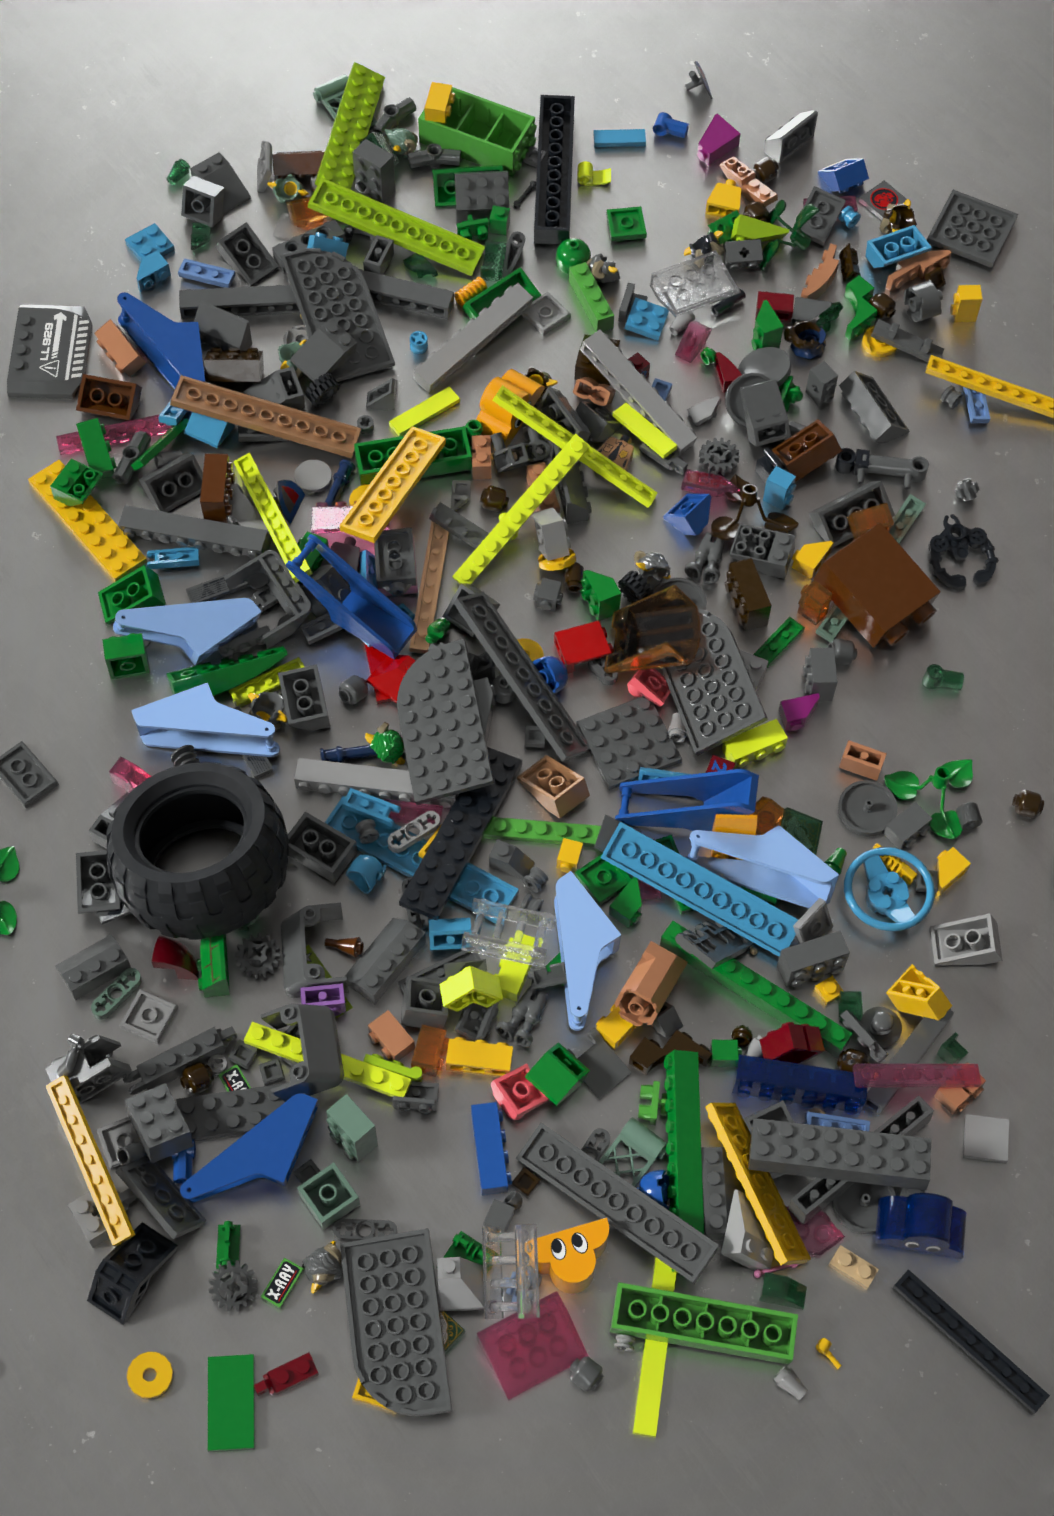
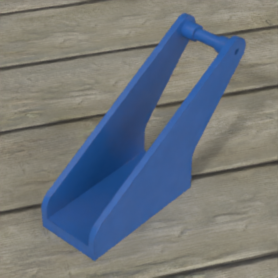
M126 292L120 293L117 297V302L122 308L121 315L118 317L119 325L169 384L175 389L181 375L205 382L198 322H174Z
M310 534L307 537L308 542L305 544V548L292 561H288L285 564L286 567L328 610L333 623L392 659H395L417 631L416 623L319 538ZM315 548L350 585L351 592L343 603L339 602L300 568L304 559Z
M734 769L623 782L619 786V790L622 791L621 809L619 814L615 816V819L629 826L712 831L716 814L750 815L755 812L759 775L745 769ZM632 793L690 796L704 802L703 806L629 813L628 810L629 799Z
M306 1094L292 1096L186 1180L180 1187L181 1195L191 1203H195L258 1178H264L286 1187L318 1110V1099Z

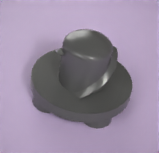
M870 1008L860 1019V1022L883 1048L895 1045L901 1036V1021L898 1015L888 1008Z

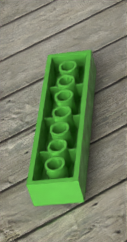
M618 1282L610 1333L789 1365L793 1361L798 1314Z

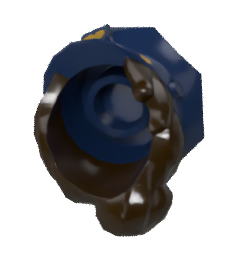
M801 321L785 328L784 339L787 342H792L790 347L796 356L811 359L823 354L826 346V332L815 323Z

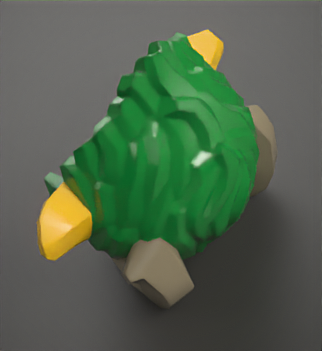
M384 722L378 727V732L374 735L365 734V739L370 743L371 749L376 752L379 759L381 758L385 763H397L399 765L405 763L401 756L403 751H405L403 737L397 731L389 730L388 723Z

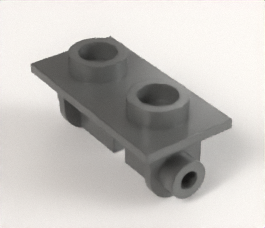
M565 962L550 965L551 972H548L546 966L532 968L531 971H528L529 979H532L531 990L566 984Z

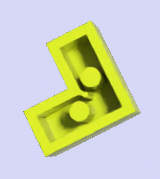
M473 966L465 967L461 972L450 976L446 981L439 984L443 1007L457 1012L472 1003L488 1008L503 999L499 976Z

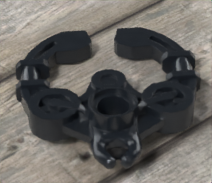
M954 514L950 515L955 521L951 525L948 523L949 516L946 515L943 520L945 529L940 535L932 537L928 544L930 551L929 564L933 566V575L952 589L965 588V576L959 574L949 575L945 568H941L939 562L942 561L941 555L945 554L946 550L951 551L958 561H963L968 555V546H971L972 548H981L982 553L987 554L988 559L985 561L986 569L978 570L973 576L977 586L986 584L993 576L996 563L999 561L994 554L995 547L987 538L985 530L976 527L969 529L963 526Z

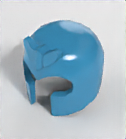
M362 854L352 861L346 871V876L362 892L369 894L377 883L376 879L380 881L383 878L387 865L382 866L379 860L372 855Z

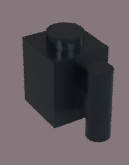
M769 448L764 449L763 454L765 456L757 460L755 469L765 483L776 466L785 470L784 465Z

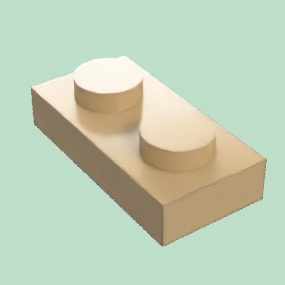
M841 1245L828 1265L866 1290L879 1270Z

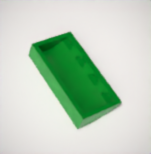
M520 267L467 301L462 309L470 319H476L485 307L489 308L495 298L502 297L508 287H513L517 283L533 296L532 302L542 295Z

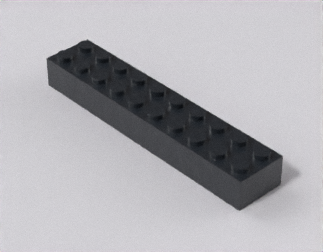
M540 95L534 243L561 244L564 240L569 239L575 96ZM543 150L546 154L541 161V151Z

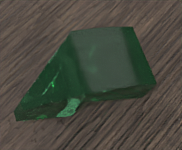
M192 223L191 250H195L210 241V226L202 223Z
M415 253L403 260L404 266L416 272L418 278H423L427 274H431L433 277L438 276L437 270L422 255Z

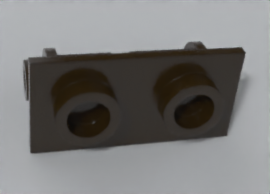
M848 243L839 254L843 282H846L848 278L853 280L858 275L861 276L859 266L857 265V251L851 248L850 243Z

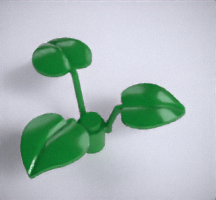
M971 759L955 760L936 768L934 776L930 775L920 786H918V777L909 771H898L884 776L887 788L894 796L903 800L914 799L917 795V790H922L930 782H932L936 789H941V813H934L931 816L930 827L934 833L948 839H957L960 836L962 828L957 813L953 810L944 812L945 791L948 783L952 787L959 789L966 788L971 784L973 780Z
M14 846L0 849V882H9L19 872V861ZM0 901V935L8 936L13 933L16 927L17 915L14 907L9 902Z

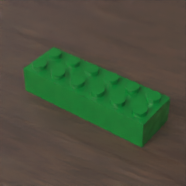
M465 426L430 432L446 438V444L422 477L472 470V455ZM404 436L354 444L355 459L361 485L372 482Z

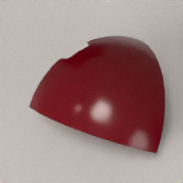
M160 935L157 938L151 961L153 967L175 969L178 979L198 980L197 961L192 952L180 941Z

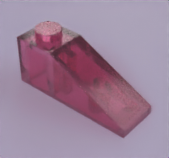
M121 756L109 771L112 783L128 792H131L136 786L151 777L139 766Z

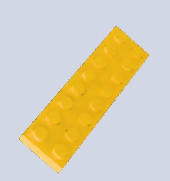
M412 426L339 525L340 531L375 543L444 447L446 438Z
M60 459L28 479L30 485L115 582L147 563V558L127 535L123 534L119 526L91 495L87 497L83 504L68 506L54 499L50 485L65 467Z
M711 1102L705 1106L708 1118L713 1123L717 1131V1137L727 1152V1158L736 1171V1177L745 1190L746 1198L752 1204L755 1216L763 1227L764 1235L773 1248L776 1260L780 1265L804 1264L811 1260V1257L770 1173L748 1170L751 1134L736 1103Z

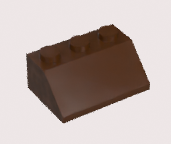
M325 150L274 152L272 154L274 176H278V179H285L288 174L295 175V178H306V174H313V177L317 176Z
M83 374L76 411L130 421L139 406L142 387L135 383Z
M819 419L772 449V452L784 465L785 471L796 476L795 482L804 478L805 475L819 468L823 463L834 458L842 451L835 435Z

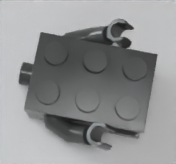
M71 1034L67 1042L73 1046L72 1049L68 1051L67 1055L55 1059L51 1065L45 1068L50 1081L53 1082L63 1075L68 1076L77 1099L82 1104L132 1073L129 1064L110 1058L113 1051L121 1047L120 1042L95 1035L87 1040L88 1042L85 1043L84 1039L79 1035Z

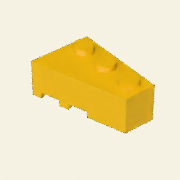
M913 964L886 992L898 1011L930 1019L940 1020L952 1007L942 989L921 971H918Z

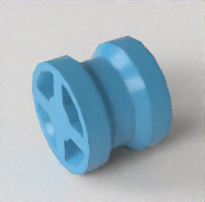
M847 206L841 211L838 219L841 222H845L848 228H853L859 222L861 214L854 212L852 206Z
M415 331L410 335V350L414 354H423L427 351L428 338L426 333Z

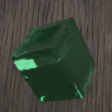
M840 991L837 998L839 1022L842 1023L844 1021L840 1015L846 1010L851 1011L860 1021L863 1017L861 991Z
M956 1032L941 1045L937 1053L952 1069L969 1053L956 1041L959 1036Z

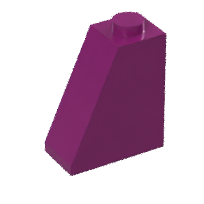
M718 113L715 114L698 143L697 156L709 166L739 146L741 133Z

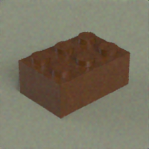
M205 453L200 504L203 517L206 520L228 523V516H232L230 500H233L234 493L231 484H235V473H233V462H229L228 454Z

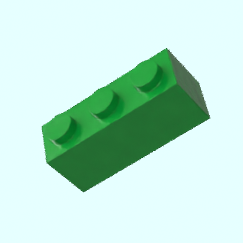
M98 418L77 423L76 426L88 466L103 473L102 479L111 477L117 466L114 457L110 458L108 453L112 450L109 440H104L103 435L107 434L104 424H100Z

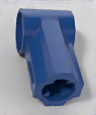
M665 112L658 114L653 126V132L659 136L671 134L686 138L689 129V123L674 120L671 115Z
M192 1139L193 1147L172 1155V1160H174V1183L182 1185L193 1176V1159L196 1157L195 1139Z

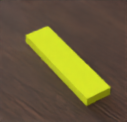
M449 386L390 420L389 426L398 436H403L407 434L412 426L417 428L460 403V398Z
M624 403L612 412V416L663 459L677 449L675 442L629 404Z
M300 657L295 658L229 690V694L236 706L241 708L252 703L248 697V694L251 692L259 695L260 692L271 693L281 689L278 673L305 666Z

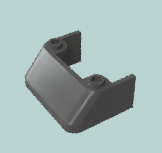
M267 550L223 577L229 591L247 581L253 589H261L268 585L274 596L277 597L286 615L279 619L276 628L262 636L267 649L292 635L311 612L312 607L309 599L299 584L295 583L288 568L276 551Z
M341 902L305 906L281 923L284 988L288 996L300 998V988L341 983H343L344 993H349L347 976L325 978L324 968L319 964H307L305 927L314 926L321 921L343 920Z
M288 1004L260 1015L262 1020L276 1030L298 1024L304 1060L296 1063L291 1068L289 1073L290 1083L271 1089L272 1094L286 1102L296 1094L311 1096L334 1088L342 1083L344 1070L335 1015L330 1008L324 1005Z

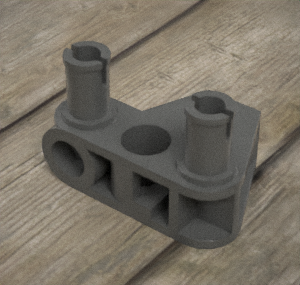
M526 425L531 441L529 443L523 442L505 447L502 432L490 436L495 449L493 458L498 473L551 458L548 443H546L545 439L541 438L539 432ZM537 447L543 450L542 455L536 453ZM516 452L518 458L516 461H514L512 454Z

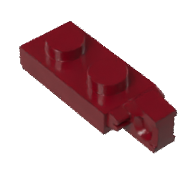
M310 1352L267 1372L263 1375L264 1380L255 1384L254 1388L258 1396L268 1391L271 1395H278L318 1376L319 1373Z

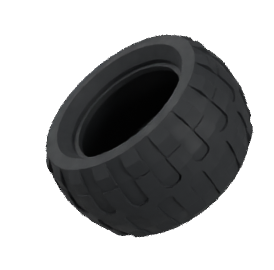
M207 762L183 764L161 771L143 781L128 794L125 800L116 808L113 813L114 820L107 829V868L118 897L145 927L157 929L162 935L167 937L199 940L230 933L252 922L264 909L268 908L275 900L277 890L283 886L286 879L289 838L283 815L263 785L256 778L248 777L245 771L236 767ZM219 828L241 835L237 846L228 856L207 868L188 873H175L155 866L160 855L170 844L193 832Z

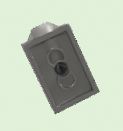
M412 527L384 530L374 543L378 590L385 596H402L404 594L418 593Z

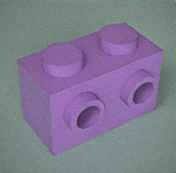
M343 983L300 988L302 1004L327 1006L334 1012L335 1016L346 1012Z

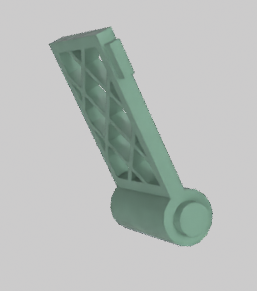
M346 74L314 88V99L324 104L334 120L337 115L335 112H338V108L330 106V103L341 102L348 80ZM374 116L369 131L372 130V128L377 123V120L374 118Z
M632 1117L600 1159L599 1163L603 1165L606 1161L615 1160L616 1172L614 1173L618 1176L632 1173L633 1183L631 1185L636 1187L658 1158L662 1160L667 1154V1142ZM620 1142L628 1146L629 1155H616V1147ZM643 1157L648 1163L644 1168L634 1169L633 1158ZM630 1158L632 1170L619 1171L617 1160Z

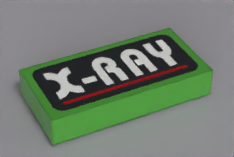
M237 1064L218 1075L227 1092L251 1088Z
M284 1258L262 1293L261 1299L281 1309L304 1269Z

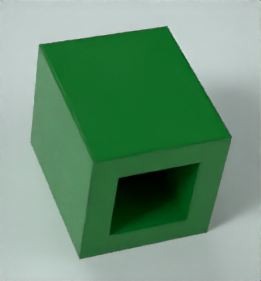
M493 205L489 218V233L507 236L510 225V208Z
M712 1039L710 1045V1053H712L711 1067H736L738 1060L742 1059V1048L738 1047V1040Z

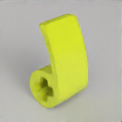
M587 161L580 162L577 170V181L579 184L587 186L609 184L611 182V168L593 171L592 163Z

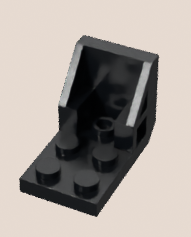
M143 1222L134 1229L135 1236L116 1246L102 1260L95 1271L87 1299L89 1303L123 1325L129 1320L147 1290L151 1276L178 1248L176 1243Z

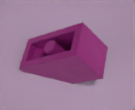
M819 693L780 702L778 711L785 731H796L806 725L818 705Z

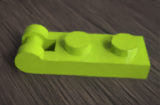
M366 1054L363 1062L408 1077L412 1081L423 1082L422 1069L418 1066L408 1068L399 1061L393 1060L390 1062L384 1060L378 1054Z

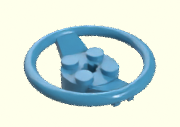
M881 847L862 853L851 863L844 878V894L852 912L861 921L879 930L902 931L920 923L928 915L934 903L935 886L929 870L917 857L901 849ZM890 855L902 858L915 866L921 873L926 884L927 894L922 909L916 915L913 914L907 904L909 898L907 884L896 872H888L880 856ZM863 864L868 881L865 897L868 907L874 913L878 912L886 915L885 917L891 918L895 923L882 922L870 917L856 903L852 892V881L860 865ZM884 892L889 893L891 896L884 895Z

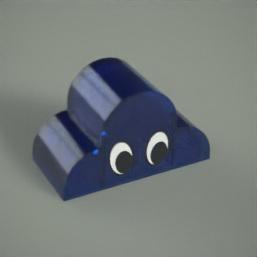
M915 1193L908 1197H882L878 1202L875 1243L962 1259L964 1256L966 1211L953 1206V1201L950 1198L933 1193Z

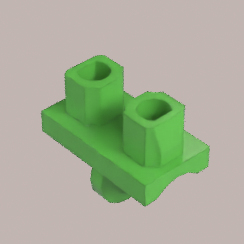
M653 1081V1085H641L640 1099L651 1100V1106L639 1104L638 1118L650 1120L649 1125H656L658 1108L661 1109V1115H667L665 1110L667 1093H662V1099H659L660 1081Z

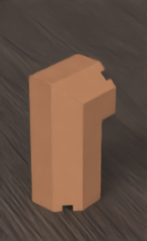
M650 941L614 1003L616 1008L619 1006L621 1010L619 1012L621 1018L635 1026H642L643 1023L652 1025L688 962Z

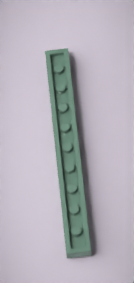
M911 494L886 528L898 543L902 541L926 505V503ZM834 604L815 633L825 640L832 642L848 618Z

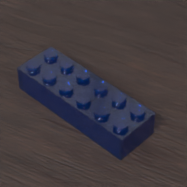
M739 1054L735 1067L732 1093L742 1098L753 1096L758 1097L762 1101H770L771 1099L783 1100L785 1104L797 1103L806 1108L817 1106L823 1107L826 1111L842 1110L846 1114L855 1115L861 1113L867 1100L869 1075Z

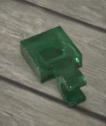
M840 302L832 303L828 309L819 315L820 319L817 320L816 325H823V330L828 332L831 328V321L838 318L843 305Z

